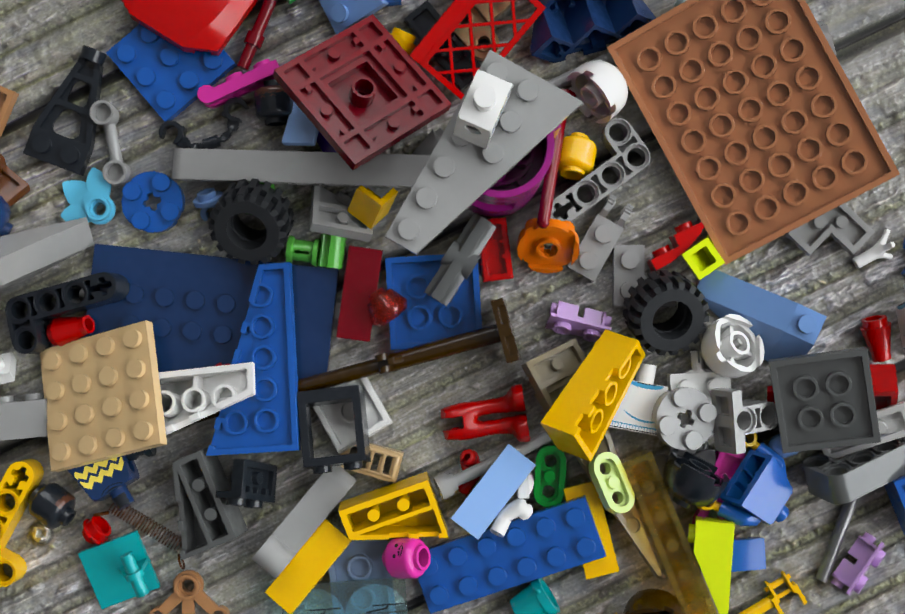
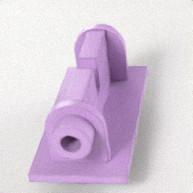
M562 301L551 303L550 316L545 328L552 329L557 334H572L581 336L586 341L596 342L605 329L611 331L612 317L606 316V312L585 308L583 317H579V306Z
M867 532L863 536L859 535L848 551V554L857 559L856 563L852 564L844 558L834 573H832L834 578L831 583L840 589L844 585L849 587L846 592L849 596L853 591L858 594L869 580V578L864 576L871 565L877 568L886 555V552L882 550L885 544L881 541L877 547L873 544L876 538Z

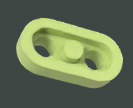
M611 452L596 454L592 461L589 462L588 469L602 505L608 512L613 514L628 512L634 505L635 494L620 459ZM601 464L605 466L604 474L600 471ZM613 493L618 497L617 503L612 499Z

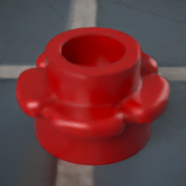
M93 516L91 519H85L82 523L84 527L82 535L90 544L100 545L106 542L112 532L109 523L101 516Z

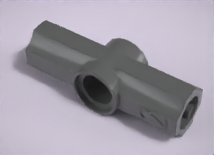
M474 213L458 240H454L440 262L442 265L424 293L447 306L457 293L463 280H467L481 258L480 253L497 227L487 219Z

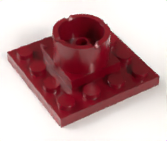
M373 14L276 68L273 73V78L352 171L449 111L452 104Z

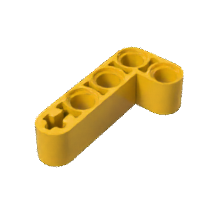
M32 458L11 464L0 482V587H7L18 581L25 575L27 570L24 558L5 547L28 506L30 495L39 486L44 475L42 464ZM25 474H26L29 478L23 480V478H24V476H25ZM7 494H11L14 497V508H10L7 505ZM4 563L11 566L13 570L12 577L4 573Z

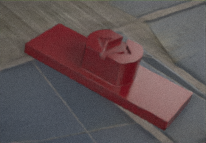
M349 246L336 334L337 338L370 342L383 250Z

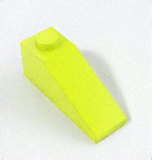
M696 516L695 524H689L688 543H694L695 557L718 613L728 614L735 523L726 519Z

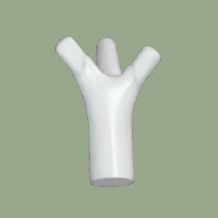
M884 229L882 237L870 249L852 258L854 265L858 269L876 259L884 258L891 260L893 258L892 254L886 252L895 247L894 242L886 244L890 233L889 229Z

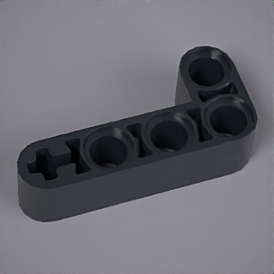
M100 272L11 298L6 304L5 315L14 349L21 354H40L45 349L50 348L52 343L49 341L46 333L49 320L125 299L130 290L128 280L120 274ZM112 285V287L107 289V292L100 290V288H106ZM83 288L85 296L84 299L80 301L79 292ZM55 296L56 305L53 309L51 306V300ZM25 305H27L28 307V313L26 316L24 315L23 310ZM32 334L35 338L33 346L30 343V338Z

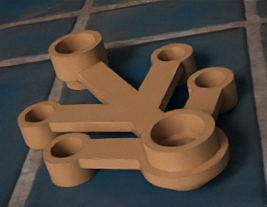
M184 570L173 581L174 592L160 606L154 607L149 614H154L155 611L169 614L181 601L182 614H195V602L208 614H215L218 610L224 614H230V611L224 605H217L203 591L204 580L198 572ZM185 580H191L194 583L193 590L185 588Z

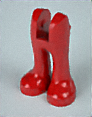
M522 383L511 386L507 394L501 397L457 403L442 408L441 419L462 416L464 427L443 430L445 439L469 440L495 434H511L519 442H530L526 413L488 421H479L478 419L483 415L526 411Z

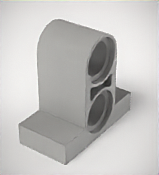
M722 387L711 389L712 405L717 410L714 425L715 451L736 455L746 453L745 435L771 430L778 425L774 402L753 399L742 400V390Z

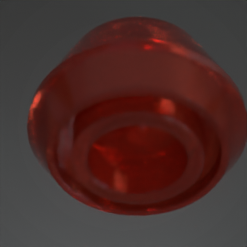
M381 287L368 297L370 303L367 305L370 321L372 325L382 327L391 322L407 308V299L393 289L385 291Z

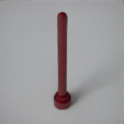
M562 89L563 91L577 98V95L573 91L568 89ZM567 118L560 123L561 129L554 139L553 159L544 176L537 217V225L541 229L547 228L550 223Z

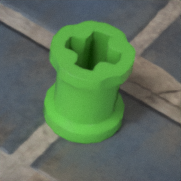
M289 235L286 246V262L292 263L293 260L310 262L312 266H317L321 240L295 239V236Z

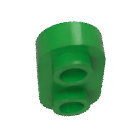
M555 445L541 447L535 456L536 466L534 467L533 495L538 504L546 508L560 504L565 495L563 489L565 488L567 460L564 452ZM547 455H554L556 458L555 463L551 466L545 464L544 460ZM550 485L554 488L551 496L543 494L545 486Z

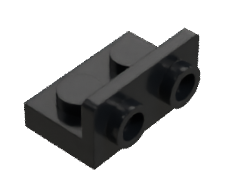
M233 459V469L230 474L231 491H216L215 498L227 499L226 505L244 506L245 508H262L263 503H275L277 466L246 459Z

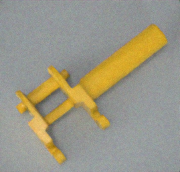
M781 571V577L770 584L764 581L766 585L764 590L765 592L769 591L770 595L738 614H763L773 607L777 610L778 614H784L779 606V599L790 592L796 593L803 605L807 604V600L798 585L793 581L790 582V574L786 575L784 571ZM786 583L788 588L776 595L773 589Z

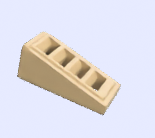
M369 443L371 462H367L363 469L350 471L396 483L404 451ZM351 448L340 455L350 454ZM375 452L381 454L377 470L371 468ZM387 456L393 457L389 473L383 471Z

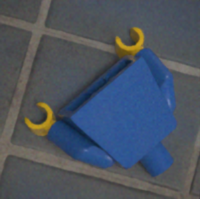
M756 433L745 435L748 439V442H745L746 448L750 447L751 449L719 497L723 502L719 503L716 500L708 506L697 508L700 510L713 509L717 511L716 515L734 522L738 526H757L760 522L771 525L774 521H783L789 514V509L785 504L793 493V487L787 479L785 460L764 442L761 444L757 442Z

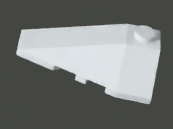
M253 362L159 372L166 435L256 395L255 363Z

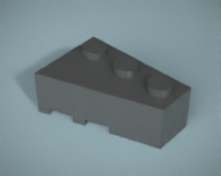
M208 447L172 462L175 499L178 501L180 520L177 522L182 540L181 560L233 540L248 530L238 506L226 505L227 499L215 498L216 491H231V487L218 456H206Z

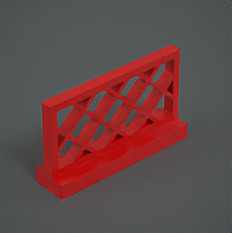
M454 0L409 56L462 100L465 94L455 87L454 73L472 72L474 79L476 71L479 69L475 66L474 49L492 48V51L496 53V47H504L499 55L505 58L546 7L538 0H527L536 10L528 19L516 20L515 1L517 0ZM510 1L512 20L494 22L493 3ZM489 3L490 22L472 23L471 9L476 4ZM468 15V24L459 25ZM523 22H525V23L521 26V28L517 31V29H516V23H523ZM512 24L513 37L508 43L496 44L494 25ZM490 25L492 44L474 46L472 27ZM469 27L470 46L452 48L451 34L456 28ZM448 39V48L439 49ZM470 50L472 68L454 70L452 51ZM449 52L450 70L436 71L428 62L435 53ZM442 74H451V83Z

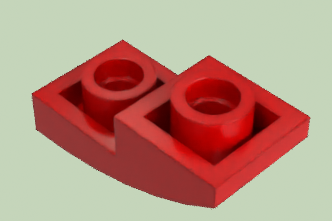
M690 220L675 227L676 234L668 237L674 249H670L669 245H666L651 252L654 258L646 261L651 272L668 265L683 254L704 229L703 223L700 222L693 226Z

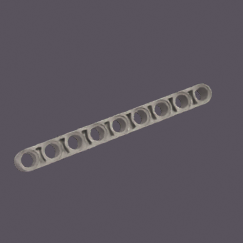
M174 148L172 180L238 183L239 180L246 179L250 183L252 178L259 179L260 183L268 181L272 184L346 187H359L362 185L364 187L412 189L430 155L379 154L352 171L341 156L335 152Z

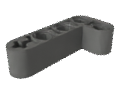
M905 437L852 453L840 460L827 455L807 457L803 460L802 464L809 493L833 504H847L904 476Z

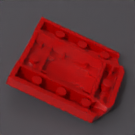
M258 0L121 1L132 20L180 50L195 53V51L211 52L212 55L219 56Z

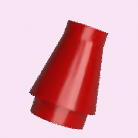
M89 315L82 317H57L48 324L46 329L47 337L53 345L61 347L93 333L95 322Z
M874 315L863 318L861 320L862 326L859 329L871 353L872 361L883 362L890 360L891 322L887 320L886 315Z

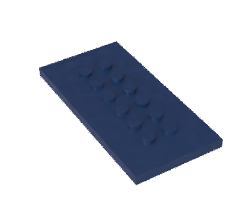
M94 244L91 275L100 272L123 275L129 282L130 290L125 299L87 310V315L91 316L95 322V330L93 333L85 335L84 338L147 320L153 323L158 372L212 367L220 362L222 364H231L241 337V326L246 319L250 304L249 297L258 265H251L250 261H246L245 264L238 263L236 258L231 260L226 257ZM259 261L258 265H259V264H269V263H274V262H266V263H263L262 261ZM292 264L298 379L329 371L339 269ZM112 285L106 288H100V290L107 292V289L112 287Z

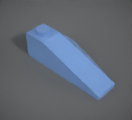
M714 270L699 280L696 286L704 295V300L708 303L709 309L718 318L728 314H735L751 322L753 326L749 329L754 333L755 337L760 334L765 350L764 360L769 362V359L806 355L814 346L827 316L799 303L718 270Z

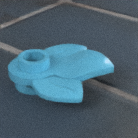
M93 167L88 173L86 182L70 180L62 183L64 196L70 204L60 215L65 221L87 217L88 223L92 222L103 225L110 222L115 216L116 206L110 198L112 187L104 179L102 171ZM100 204L105 206V212L102 215H98L96 212Z

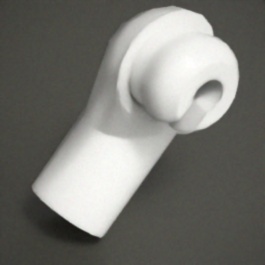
M516 499L506 504L496 516L490 532L496 536L504 537L513 519L519 517L522 520H527L533 513L532 505L527 504L524 499Z

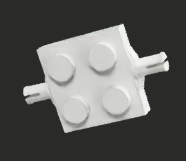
M690 351L691 369L683 373L667 374L668 391L680 387L693 388L706 395L712 404L711 389L720 387L731 389V378L721 377L711 370L704 369L701 351ZM687 411L685 414H678L677 418L681 420V427L689 423L690 418ZM708 440L696 452L708 449Z

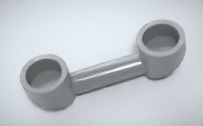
M98 100L90 108V117L95 123L103 126L110 161L104 165L102 174L108 183L122 185L130 178L131 168L123 162L116 129V124L119 122V112L112 103L106 100Z

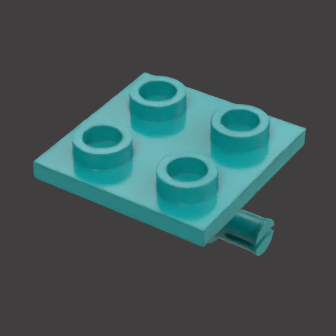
M137 530L78 553L101 609L133 597H143L151 590L161 586Z

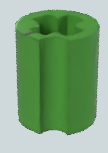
M321 234L317 267L343 270L347 238Z

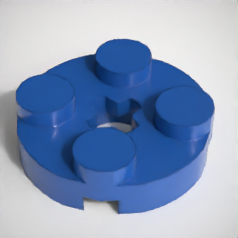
M155 171L141 173L126 183L122 190L121 204L126 219L135 228L149 233H162L173 228L185 208V197L180 185L163 173ZM152 194L154 197H160L161 199L155 211L151 207H146V201L149 200V196Z

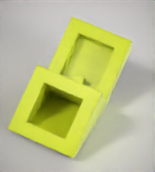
M709 235L681 254L698 281L725 263Z

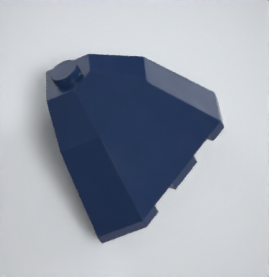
M538 0L546 8L533 24L530 52L532 56L551 63L565 61L568 54L582 51L583 55L607 50V44L615 43L656 19V17L643 0Z

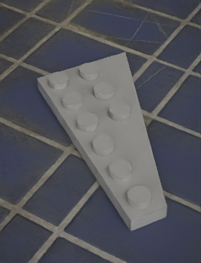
M489 50L479 70L512 83L513 89L487 149L453 135L456 118L467 95L468 88L387 231L385 238L417 255L485 191L491 188L538 143L555 130L560 123L583 104V101ZM467 125L469 128L479 131L475 127Z

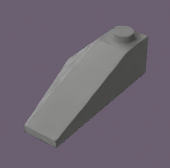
M87 217L0 236V292L9 290L93 246L94 241Z

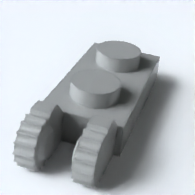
M613 194L609 196L601 212L596 214L580 242L577 260L572 265L571 262L567 265V268L592 282L596 280L624 230L623 225L634 206L628 203L620 212V217L616 224L608 220L606 216L613 209L617 199Z

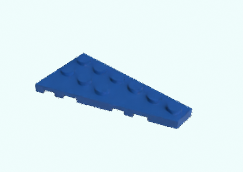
M290 262L258 265L249 297L250 304L246 319L242 323L238 348L235 349L231 363H255L256 395L220 411L219 417H216L214 435L211 445L208 446L206 456L301 450L297 400L298 374L292 263Z

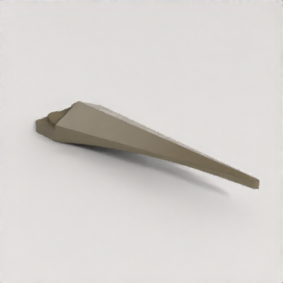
M576 338L521 365L536 392L534 396L546 414L586 358ZM609 428L595 455L611 452L617 456ZM575 456L592 481L588 469L590 461ZM603 464L600 465L602 474L605 473V466ZM613 493L612 499L617 503L618 497ZM635 504L628 512L613 514L653 575L657 578L661 577V570Z

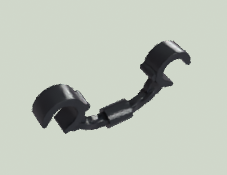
M238 97L227 100L224 104V111L221 114L224 118L228 119V130L220 137L214 135L203 139L202 144H191L190 140L185 137L187 128L172 120L166 121L160 126L159 137L164 139L167 130L171 127H176L178 129V136L173 142L176 146L196 149L217 148L221 146V143L228 141L232 133L237 131L240 123H242L240 118L231 116V107L235 104H240L249 109V106Z

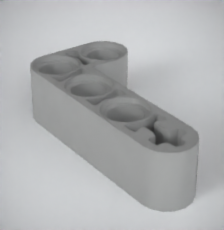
M615 118L607 123L601 133V140L612 155V158L553 200L551 219H556L553 216L556 211L554 206L561 209L571 201L573 207L564 214L566 219L563 220L561 217L557 219L572 222L647 167L651 159L650 152L628 121L622 118ZM612 127L620 128L624 133V139L622 141H614L609 135V129ZM629 152H636L641 156L642 163L640 166H632L628 162L627 155ZM610 169L616 173L617 182L610 185L604 182L602 178L604 170ZM581 187L591 190L593 194L592 201L588 203L580 201L577 197V190Z
M332 466V472L323 473L273 534L256 552L252 560L276 579L357 480L341 466Z

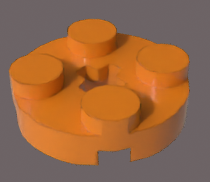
M532 218L526 222L525 228L519 233L517 240L518 257L521 261L523 258L528 263V268L533 271L557 273L563 270L564 265L570 262L572 265L579 256V237L575 231V226L570 221L550 218L549 226L541 229L537 225V218ZM551 243L553 245L551 249H545L543 244Z

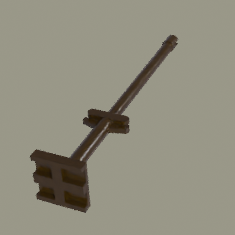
M500 298L490 301L496 321L495 325L392 353L376 355L375 359L298 379V392L324 389L376 374H388L400 369L500 342L502 343L507 363L522 360L516 344L513 325L509 318L506 300ZM220 411L192 424L219 417Z

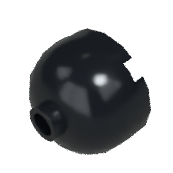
M678 449L672 450L663 469L665 486L674 495L672 500L684 508H689L690 505L696 507L708 506L716 501L730 481L728 476L724 473L722 478L715 474L718 469L716 466L692 453L685 452L682 457L677 455Z

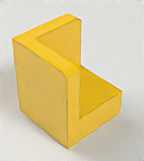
M360 185L356 189L347 211L368 228L372 229L389 213L398 191L392 188L381 198L369 188L366 189Z

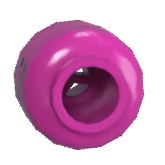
M409 537L392 539L387 544L382 555V561L391 577L397 579H416L421 577L429 567L431 560L429 548L421 539Z

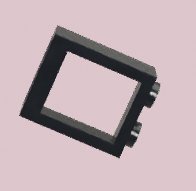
M351 385L297 392L303 468L313 469V474L332 472V466L344 465V470L363 469V463L371 462L365 393L362 386ZM353 402L357 453L314 458L310 407Z

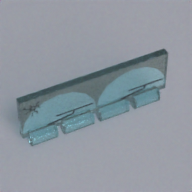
M389 577L317 583L293 614H408L405 579ZM282 608V614H288V613Z

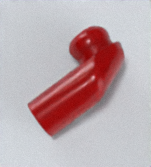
M466 449L460 454L462 471L480 463L479 455L474 450ZM481 476L458 486V491L468 496Z

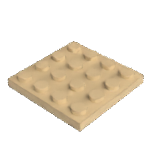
M147 320L78 339L61 347L58 345L50 347L40 353L44 399H47L46 425L51 471L61 472L167 445L152 322Z

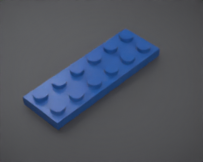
M586 495L533 512L527 520H522L519 517L513 519L504 537L494 535L490 532L491 527H488L479 540L473 535L467 534L428 547L431 555L430 565L423 575L418 577L429 612L432 614L606 557V552Z

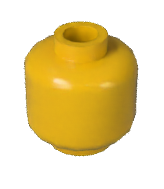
M573 132L570 136L564 137L558 169L562 177L569 180H581L584 176L593 172L597 146L589 139L588 135L581 132Z

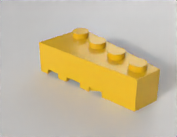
M605 329L601 337L595 342L594 347L540 422L559 450L584 460L592 461L646 355L639 340Z

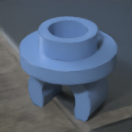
M206 188L199 191L197 197L194 198L193 204L196 208H201L200 215L204 221H207L209 217L207 209L215 207L222 195L221 191H215L214 188Z

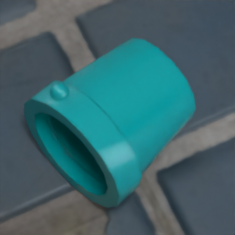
M542 578L531 581L527 587L510 599V605L515 614H557L560 612L556 598Z

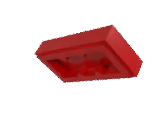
M506 217L488 219L497 228L480 253L483 282L513 279Z

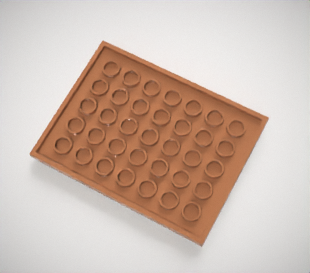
M687 0L607 47L715 248L725 261V265L900 174L805 0Z

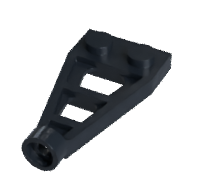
M83 45L78 61L34 123L23 154L84 176L94 150L97 123L90 117V108L94 102L100 100L103 65L107 54ZM88 61L94 63V68L87 66ZM79 81L90 86L88 101L84 107L70 103L68 100L74 85ZM65 110H73L81 117L80 134L74 139L59 135L54 131V123Z

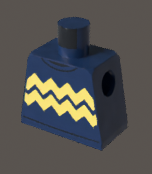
M126 455L68 470L94 502L104 501L111 497L118 511L135 502L127 486L138 480L140 475L135 461H129Z

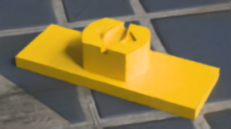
M590 481L564 488L566 501L586 495L606 552V557L582 564L586 580L619 572L604 508L594 484Z
M325 519L265 593L288 614H293L352 541Z

